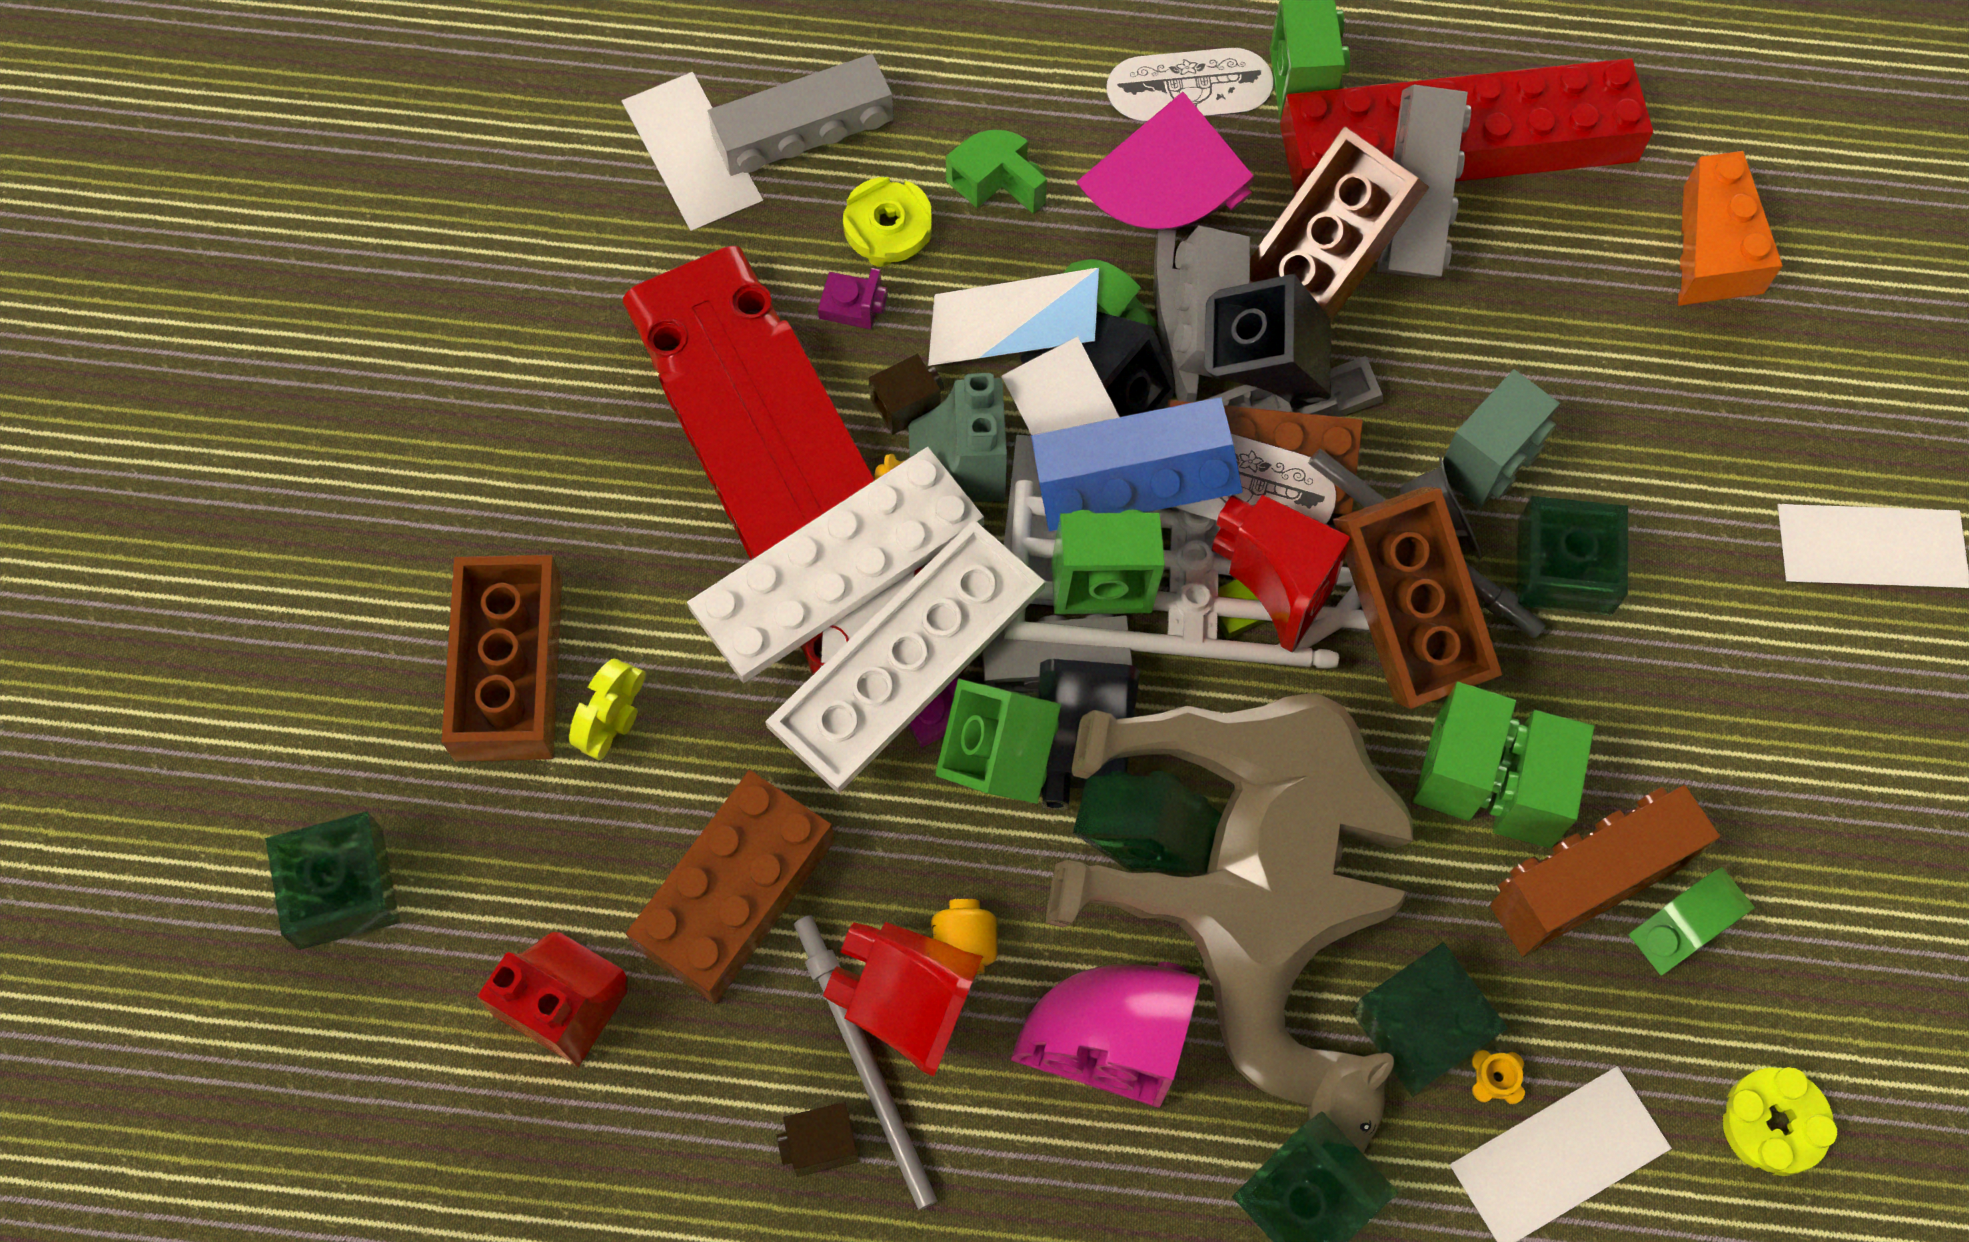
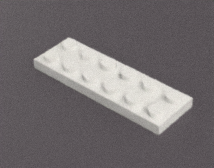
M926 447L687 601L691 613L744 684L932 560L973 519L983 526L984 516L929 447Z
M973 519L765 721L767 728L839 794L1045 589V581Z

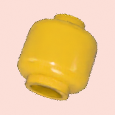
M950 900L949 909L941 910L932 917L931 938L950 944L960 950L983 956L976 975L984 974L985 966L992 964L997 959L998 921L993 913L980 909L979 900Z

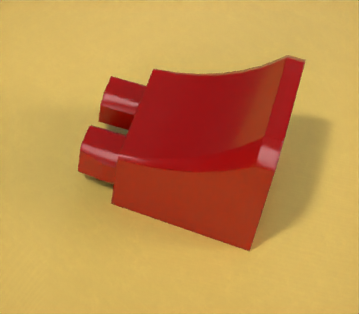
M1232 495L1218 515L1216 525L1221 528L1213 540L1211 550L1231 560L1229 574L1246 586L1262 603L1274 623L1281 647L1293 653L1335 589L1351 537L1267 496L1261 495L1255 506Z
M853 922L840 952L865 962V967L861 976L836 966L829 978L823 997L847 1009L844 1019L881 1039L910 1060L922 1072L934 1077L983 956L960 950L950 944L888 922L884 923L881 930Z
M552 932L524 952L519 954L507 952L477 997L494 1017L579 1068L626 995L628 978L623 969L564 934Z

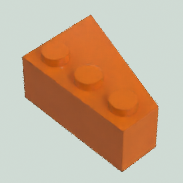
M1738 151L1701 156L1683 189L1681 234H1684L1683 253L1680 257L1682 281L1681 290L1678 294V306L1764 294L1783 266L1744 152Z

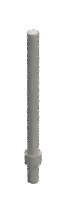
M810 915L797 920L794 926L809 958L805 962L813 982L820 983L824 993L836 966L840 967L834 951L827 950L814 918ZM826 998L918 1210L935 1204L938 1200L862 1028L844 1019L847 1009L836 1005Z

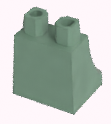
M991 373L967 374L964 376V380H956L950 394L939 406L911 421L908 426L910 458L926 447H929L972 502L1005 501L1007 452L1002 378H994V375Z

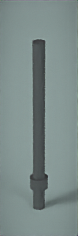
M1321 448L1310 458L1309 465L1366 508L1386 500ZM1465 561L1475 593L1486 602V609L1499 619L1506 617L1532 638H1536L1543 631L1545 623L1518 603L1519 597L1504 585L1496 586Z

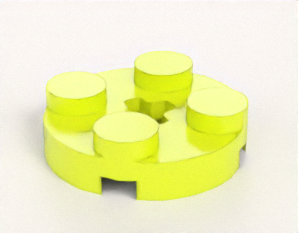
M878 177L863 182L850 193L847 199V207L843 213L844 234L850 246L858 254L868 258L872 265L885 267L892 262L906 260L917 254L931 239V204L925 193L915 184L904 180L903 185L898 182H890V177ZM885 213L889 218L897 216L898 219L892 226L880 225L879 216Z
M611 659L604 664L588 686V688L596 691L589 705L586 706L579 703L570 728V744L580 749L582 753L597 760H602L609 751L617 732L625 735L634 724L638 710L631 705L644 683L645 671L618 659Z
M1769 1067L1754 1071L1736 1082L1727 1096L1729 1099L1726 1104V1113L1723 1114L1725 1136L1736 1155L1744 1163L1755 1169L1759 1167L1767 1172L1774 1173L1772 1175L1779 1176L1798 1174L1819 1163L1837 1137V1127L1833 1122V1114L1826 1097L1811 1080L1807 1079L1802 1071L1796 1068L1787 1067L1781 1069ZM1769 1108H1776L1779 1113L1784 1112L1789 1119L1787 1124L1789 1132L1787 1135H1784L1780 1129L1771 1131L1766 1121L1772 1117Z

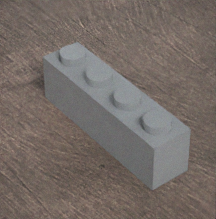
M869 54L709 109L708 116L713 139L730 176L741 172H754L763 165L783 158H794L803 151L823 144L837 143L846 136L866 129H877L893 120L892 93L873 54Z
M1415 84L1402 90L1393 161L1418 177L1429 186V189L1380 254L1377 272L1435 278L1442 276L1443 269L1448 268L1452 253V245L1450 242H1447L1449 224L1454 223L1458 211V198L1453 196L1455 179L1460 178L1465 161L1464 151H1459L1462 133L1467 131L1471 119V106L1466 105L1468 92Z

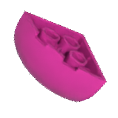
M1182 91L1076 183L1101 210L1114 219L1137 228L1167 230L1198 222L1225 205L1231 211L1234 210L1252 194L1249 187L1253 184L1254 176Z
M1159 962L1158 966L1142 964L1104 965L1072 975L1047 992L1029 1013L1016 1041L1011 1061L1160 1108L1174 1080L1190 1023L1200 976L1188 973L1189 971L1186 968L1170 962Z

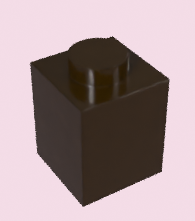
M918 353L869 377L870 399L892 435L908 428L911 421L925 415L941 404V392L944 391L942 379L933 366L926 367Z
M846 1102L783 1117L786 1132L776 1134L783 1166L793 1164L797 1177L859 1163Z

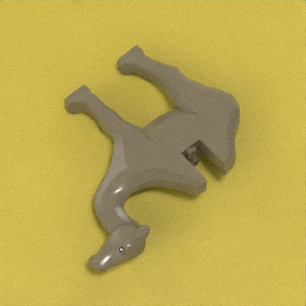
M1316 692L1288 696L1261 707L1226 714L1184 706L1164 713L1116 719L1112 714L1097 710L1083 715L1079 724L1072 765L1073 776L1088 779L1106 762L1116 758L1169 754L1208 769L1232 782L1235 789L1228 800L1216 829L1207 874L1187 878L1161 873H1128L1099 865L1088 866L1071 860L1056 863L1054 868L1046 923L1062 928L1066 927L1075 920L1085 906L1097 904L1118 907L1139 918H1159L1178 924L1195 942L1202 956L1204 969L1213 985L1225 1049L1234 1067L1249 1082L1263 1092L1308 1108L1317 1164L1310 1174V1182L1313 1188L1321 1193H1328L1349 1186L1356 1179L1364 1151L1381 1123L1386 1104V1079L1393 1068V1056L1389 1053H1378L1363 1057L1342 1052L1316 1050L1300 1045L1290 1036L1285 1028L1284 1008L1295 980L1318 950L1359 929L1387 920L1401 908L1407 893L1406 891L1335 875L1334 869L1339 865L1343 852L1342 841L1338 839L1339 835L1390 848H1396L1413 842V820L1407 806L1393 788L1374 769L1367 754L1362 735L1346 709L1341 704Z

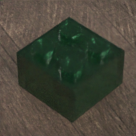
M1531 496L1518 519L1516 595L1519 597L1518 603L1523 607L1612 616L1628 595V505Z
M1112 771L1109 773V776H1090L1086 779L1073 834L1129 871L1207 874L1215 833L1222 814L1208 804V799L1205 796L1185 788L1180 784V778L1171 773L1153 771L1150 773V776H1134L1126 772Z
M368 811L265 838L281 935L298 950L400 923L383 829Z
M1444 942L1364 995L1350 1011L1379 1052L1389 1053L1393 1056L1394 1064L1392 1070L1412 1097L1492 1043L1508 1029Z
M1321 1111L1302 1125L1232 1198L1273 1242H1348L1399 1192L1326 1114Z

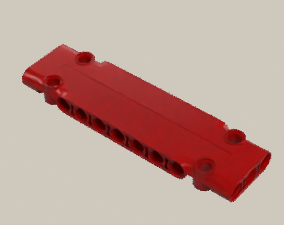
M727 246L639 283L625 293L622 303L651 357L653 368L659 373L658 377L663 391L750 560H753L875 481L791 326L786 320H780L773 307L770 292L765 286L760 284L741 247ZM752 309L761 310L760 312H758V313H756V314H746V313H745V312H747L748 310H752ZM669 345L677 346L675 349L670 351L661 350ZM922 567L914 571V577L922 570ZM834 625L830 626V628H835L841 631L842 634L845 636L846 641H849L848 636L842 629ZM823 631L800 646L808 660L809 668L813 675L821 668V665L825 664L821 663V659L817 657L818 653L822 651Z

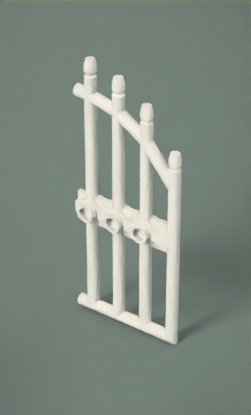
M1020 480L1015 484L1010 551L1029 567V556L1052 558L1055 540L1031 537L1032 515L1044 517L1046 515L1042 497H1033L1034 484L1028 480ZM1172 507V510L1160 509L1145 512L1160 513L1161 528H1171L1170 550H1163L1164 569H1170L1169 592L1158 591L1153 610L1168 611L1167 635L1026 622L1025 608L1005 628L1004 639L1130 648V651L1300 667L1315 665L1316 668L1330 669L1338 666L1339 654L1327 649L1314 651L1309 647L1340 628L1370 629L1364 611L1358 610L1361 602L1349 567H1341L1336 585L1351 586V588L1335 608L1323 607L1293 653L1282 648L1280 643L1273 645L1217 639V616L1272 621V619L1258 600L1218 597V574L1230 575L1229 570L1231 566V560L1211 550L1213 540L1221 527L1216 525L1217 520ZM1326 524L1327 526L1336 529L1335 525ZM1045 581V589L1035 599L1054 601L1052 581Z

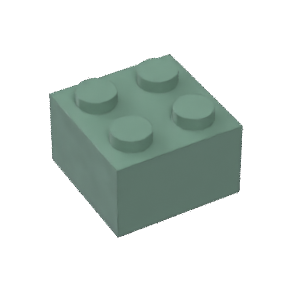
M1513 369L1455 432L1443 459L1448 483L1480 508L1492 495L1500 499L1516 480L1515 474L1523 465L1528 468L1544 449L1545 445L1543 443L1557 425L1551 419L1560 403Z

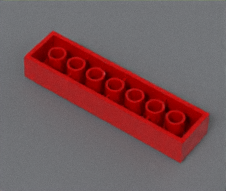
M1632 58L1287 94L1280 121V130L1294 195L1299 191L1344 126L1393 160L1402 90L1414 84L1468 92L1466 105L1471 106V119L1467 131L1462 133L1459 150L1464 151L1465 154L1464 168L1460 178H1456L1455 182L1639 162L1654 132Z

